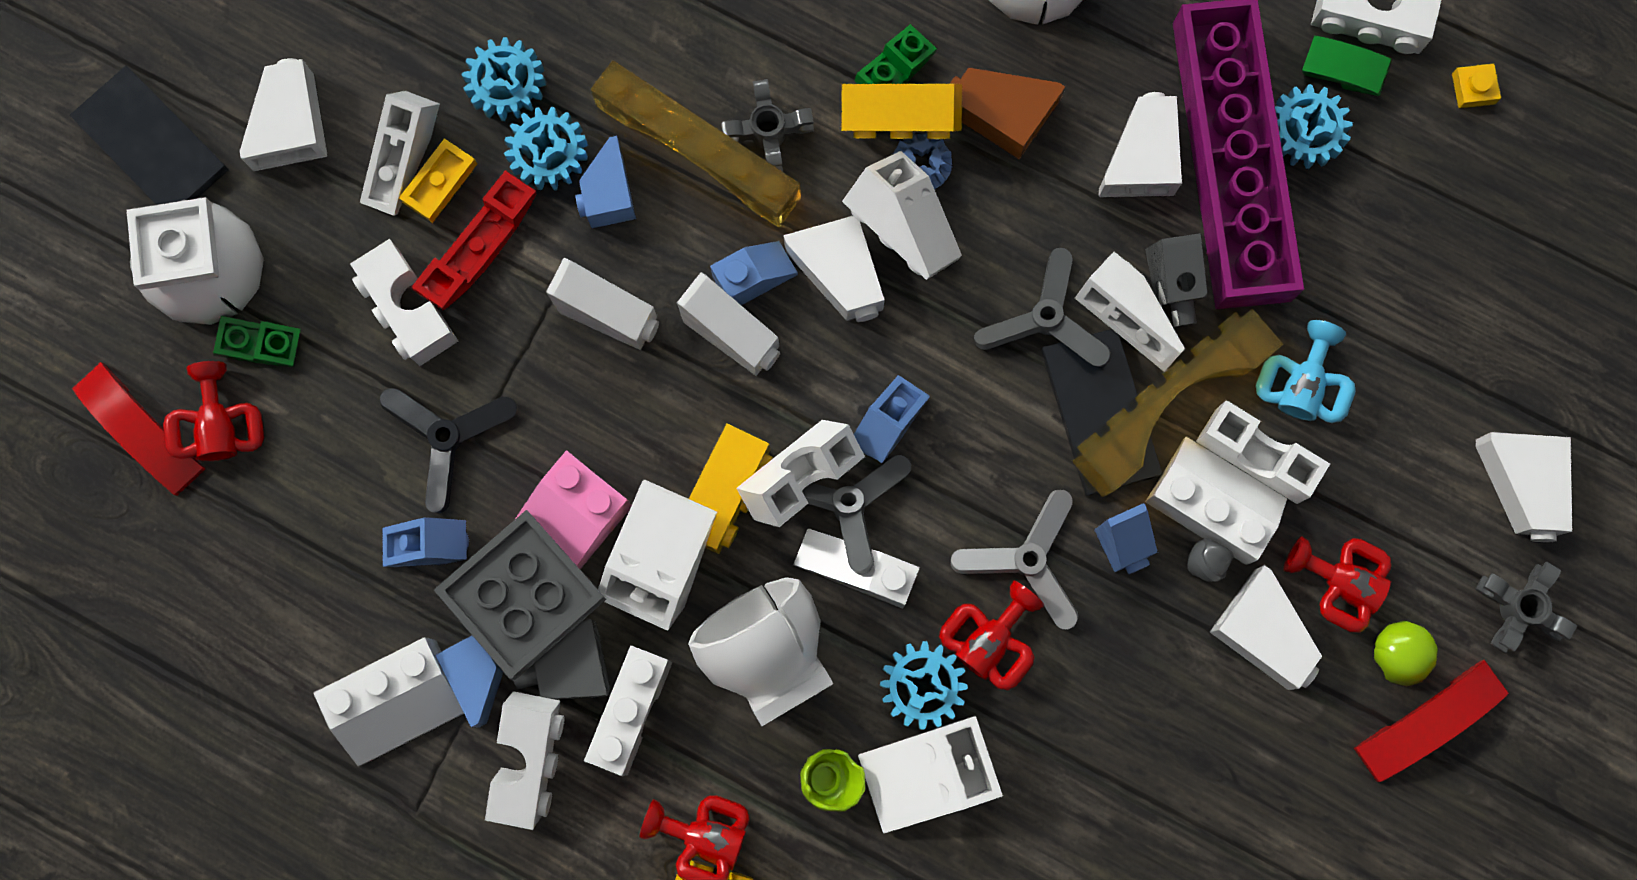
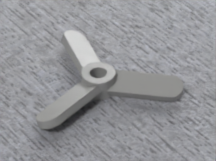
M1055 490L1049 495L1026 541L1019 548L959 549L952 554V569L960 574L1018 572L1027 578L1038 597L1044 603L1055 624L1061 629L1072 628L1078 622V612L1046 563V554L1071 509V495L1065 490ZM1026 553L1033 554L1036 558L1035 566H1027L1023 562V555Z

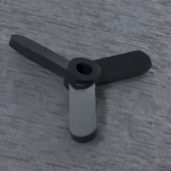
M386 389L380 396V403L385 411L428 439L432 446L425 504L429 511L438 514L446 511L450 504L455 451L460 447L462 441L511 419L517 411V404L514 399L502 396L449 421L439 418L398 389ZM450 431V438L446 442H440L441 433Z

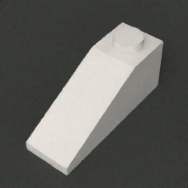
M408 91L386 94L360 203L393 216L398 214L402 205L399 197L413 180L431 140L439 103Z
M1115 252L1091 275L1075 297L1077 301L1164 372L1185 349L1144 275Z
M809 528L793 564L796 567L902 609L906 604L920 568L872 549L874 558L872 569L863 575L856 574L849 566L844 540Z

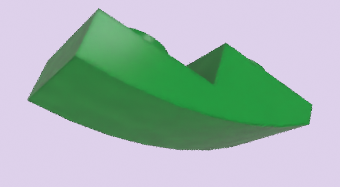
M910 24L885 44L883 52L856 74L854 81L857 84H906L936 53L937 48Z
M1314 36L1302 72L1304 76L1341 83L1342 89L1380 96L1392 59L1352 44Z
M221 316L213 356L293 367L300 329L261 321L259 324Z

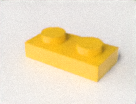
M444 138L399 199L406 206L433 223L477 166V162L473 157Z

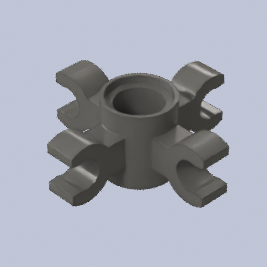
M768 79L753 81L757 107L753 110L750 120H730L721 123L725 146L753 140L758 147L764 149L768 175L782 173L783 164L779 146L783 143L785 134H804L814 131L811 108H804L792 113L783 114L777 106L772 105ZM765 122H772L777 125V128L771 132H763L759 129V126Z
M1545 562L1543 566L1536 564L1529 575L1528 583L1522 590L1514 589L1504 579L1493 573L1490 574L1489 578L1482 576L1475 590L1499 602L1500 613L1505 620L1503 626L1494 635L1491 645L1504 653L1508 649L1515 652L1522 641L1523 633L1528 625H1536L1545 634L1557 641H1561L1562 638L1570 640L1577 625L1553 613L1551 599L1546 594L1561 573L1560 569L1548 562ZM1522 598L1526 599L1531 606L1529 617L1525 616L1521 611L1520 603Z

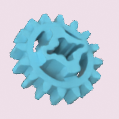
M503 37L501 46H496L493 40L490 39L488 40L489 49L486 51L478 46L475 48L478 55L476 60L466 59L465 62L471 71L462 72V77L465 83H467L463 87L468 98H472L471 102L474 108L478 110L483 107V111L488 118L495 111L498 112L501 121L506 120L508 112H513L517 119L521 118V108L525 107L529 111L534 109L531 104L532 98L542 99L543 96L538 87L546 86L544 75L541 74L545 70L541 60H536L535 51L532 48L525 51L522 41L518 40L512 47L507 37ZM486 70L485 77L481 80L483 72ZM496 73H498L502 78L504 77L507 80L504 81L503 79L498 78ZM526 78H528L527 83L523 88V81Z
M1308 84L1302 94L1297 87H1294L1288 96L1282 94L1276 102L1275 110L1283 156L1286 154L1291 155L1290 165L1292 166L1301 159L1304 160L1306 169H1309L1315 163V160L1322 167L1330 160V157L1335 159L1343 151L1341 147H1344L1351 138L1346 133L1353 126V122L1343 120L1350 110L1349 108H1338L1337 104L1341 99L1339 95L1332 99L1327 98L1328 88L1324 87L1317 94L1314 93L1313 85ZM1311 117V121H1310V124H1309V125H1310V133H1309V135L1307 136L1306 134H1307V131H1308V129H1309V128H1307V126H1308V120H1309V118ZM1313 145L1319 146V147H1317V148H1309L1310 146H1313Z
M539 107L535 108V117L531 119L525 113L521 114L524 123L521 126L512 123L510 127L515 136L505 137L504 140L507 147L510 148L504 154L507 161L512 162L510 168L515 176L521 174L522 182L527 185L534 180L538 190L543 189L545 182H549L553 190L558 189V180L563 179L567 184L572 183L569 174L572 171L581 174L582 168L578 161L588 159L586 150L582 149L588 145L585 135H580L582 128L579 122L571 124L572 119L568 112H565L559 118L555 107L550 108L548 115H543ZM559 130L570 138L571 143H567L566 139L560 138ZM522 154H525L527 158L533 159V168L523 160Z
M927 641L922 642L920 651H915L911 644H907V655L903 657L897 652L893 653L892 657L897 664L895 667L885 665L883 668L890 675V679L880 681V687L888 688L890 694L886 695L882 701L883 703L893 702L895 704L890 715L894 717L902 712L905 715L903 724L905 726H909L913 719L918 720L920 730H925L927 720H932L933 724L938 728L942 726L941 715L944 714L950 719L955 717L951 709L953 704L958 706L964 705L965 701L958 697L957 693L958 691L968 689V685L959 683L957 677L965 673V669L953 668L952 664L957 656L953 654L944 658L942 656V645H939L934 652L929 651ZM927 659L923 668L911 671L903 668L912 660ZM940 665L949 677L950 689L941 684L938 676ZM924 675L930 677L929 684L941 694L926 692L923 696H919L916 694L918 687L913 684V681L906 679V677L912 680L914 678L920 680ZM897 682L904 685L910 698L906 706L899 698ZM934 699L944 703L933 712L920 713L924 703Z

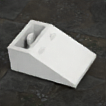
M902 151L866 167L842 201L851 209L852 215L858 221L866 223L879 235L880 241L886 247L894 249L907 261L908 267L914 273L922 275L926 280L956 262L962 256L929 176Z
M643 480L601 578L598 590L607 599L604 602L668 631L685 607L717 511L647 480Z
M976 716L858 755L883 833L960 811L1003 796Z

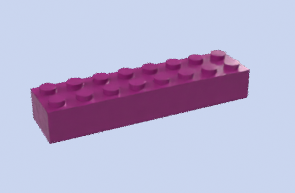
M1224 0L1183 4L1173 22V30L1215 309L1292 302L1304 290L1258 0Z

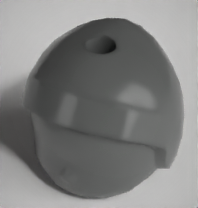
M1200 540L1193 546L1188 556V570L1193 576L1199 577L1204 581H1220L1226 577V571L1233 560V553L1225 546L1213 540Z

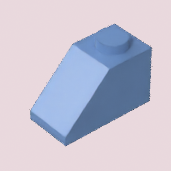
M617 136L609 137L579 180L582 194L575 195L580 218L587 217L591 228L636 219L622 149Z
M780 241L744 247L710 266L715 283L740 305L798 275Z
M898 375L869 407L854 433L863 453L883 463L897 446L930 396Z
M1144 503L1107 519L1095 529L1114 572L1125 568L1128 575L1149 566L1150 563L1147 558L1157 553L1148 510Z
M424 517L384 527L383 567L436 565L467 560L469 538L466 533V520Z
M470 636L435 656L470 726L480 728L487 724L503 671L473 636Z

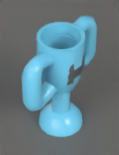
M1311 320L1308 322L1307 330L1314 343L1307 361L1300 365L1282 355L1270 356L1264 362L1256 383V393L1263 401L1278 404L1279 410L1294 418L1312 421L1319 417L1329 423L1341 422L1349 413L1356 393L1355 383L1345 375L1325 373L1322 365L1329 346H1335L1343 341L1346 331L1330 322ZM1282 367L1291 376L1286 382L1283 391L1271 392L1278 369ZM1338 385L1340 389L1333 409L1330 411L1322 404L1326 386Z

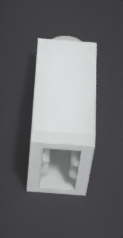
M282 59L277 64L264 67L240 148L241 159L253 171L327 157L314 74L303 59Z
M1152 92L1138 97L1100 185L1099 197L1175 195L1182 184L1177 96H1165L1164 93Z
M854 216L784 235V246L787 255L847 321L855 318L857 322L868 321L879 315L878 312L883 310L884 297L860 221Z
M563 258L546 291L560 314L641 350L645 341L651 342L657 332L659 321L656 320L657 315L653 306L566 258Z
M701 272L677 302L683 322L755 376L758 375L762 368L766 371L769 370L780 355V352L777 350L779 348L778 336Z
M1490 432L1476 439V449L1515 534L1531 535V541L1555 542L1558 535L1572 532L1571 437Z
M1265 565L1255 569L1210 633L1287 690L1299 689L1301 686L1306 688L1319 672L1316 664L1322 655L1272 570Z

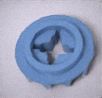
M913 133V139L900 140L893 153L902 151L915 163L916 158L913 153L922 157L926 153L929 154L931 152L929 164L932 168H927L925 165L919 168L929 176L934 189L941 186L947 180L952 169L951 151L948 150L943 139H927V133L918 135Z

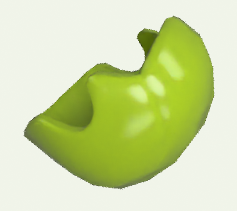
M1401 621L1389 624L1377 636L1374 660L1383 670L1386 680L1407 687L1421 683L1436 667L1438 648L1434 638L1424 627L1408 621Z
M820 750L808 757L800 773L802 793L814 807L822 811L844 812L858 804L865 792V772L863 767L856 764L848 753L841 750Z

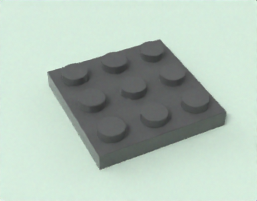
M525 510L434 589L436 594L513 682L607 600L528 510Z

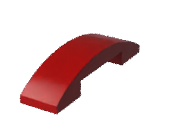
M505 170L483 197L484 206L444 256L440 260L434 258L411 286L412 290L442 310H445L454 303L482 275L511 238L537 194L536 190Z
M100 362L72 388L83 405L103 428L173 495L178 496L205 470L195 457L178 459L170 456L165 448L163 427L128 392L129 389L104 363Z
M1485 660L1479 661L1450 681V686L1393 725L1383 727L1354 747V750L1377 782L1386 780L1438 749L1483 717L1509 694Z

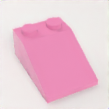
M566 450L539 482L517 517L525 510H528L576 566L581 569L628 513L632 505L625 497Z

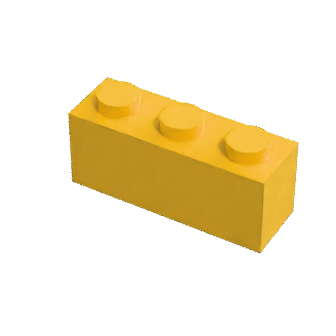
M842 84L841 131H853V138H876V131H890V139H913V131H927V139H950V131H961L962 84Z
M726 424L689 497L690 500L717 511L705 548L717 554L720 553L723 546L726 548L731 546L739 529L734 523L740 511L744 513L748 511L736 488L773 459L772 456L768 455L770 452L769 443L730 424Z

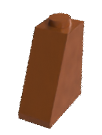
M968 68L961 78L955 76L950 84H962V123L1018 159L1022 157L1055 110L1065 90V86L1058 82L975 68Z

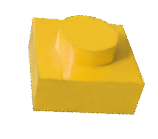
M1494 64L1459 67L1452 73L1458 108L1494 105L1501 99Z

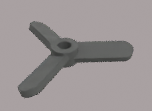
M1056 248L1049 255L1040 300L1032 312L982 328L974 335L976 346L983 350L1039 332L1043 335H1053L1096 367L1106 366L1112 356L1109 347L1064 315L1063 304L1073 261L1071 253L1065 248ZM1045 315L1054 316V318L1051 320L1043 319Z
M896 455L854 486H845L835 490L811 483L802 490L808 504L834 511L835 517L840 521L849 566L856 574H866L874 565L864 518L865 507L907 477L911 471V463L905 456ZM846 503H852V504H854V505H852V506H845L844 504H846Z

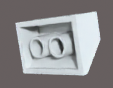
M1185 437L1145 502L1200 537L1213 540L1225 546L1233 553L1234 558L1247 565L1260 558L1278 528L1287 498L1190 438Z
M424 637L314 692V696L330 731L357 766H362L464 714L435 656L441 652L436 640Z

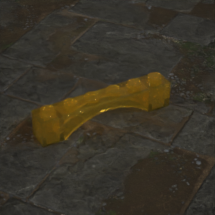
M614 60L611 61L590 89L595 104L599 109L626 127L651 136L685 156L724 185L748 208L780 228L801 199L799 182Z
M1253 309L1241 317L1237 312L1233 313L1218 326L1222 332L1214 340L1209 335L1190 350L1194 355L1192 359L1186 364L1180 359L1162 374L1167 379L1158 388L1153 383L1150 384L1134 398L1138 402L1135 408L1129 413L1125 408H1122L1106 422L1110 427L1107 432L1101 437L1095 432L1077 447L1082 453L1072 462L1102 497L1114 492L1143 467L1145 450L1153 426L1164 408L1179 392L1204 380L1219 377H1242L1256 369L1283 345Z

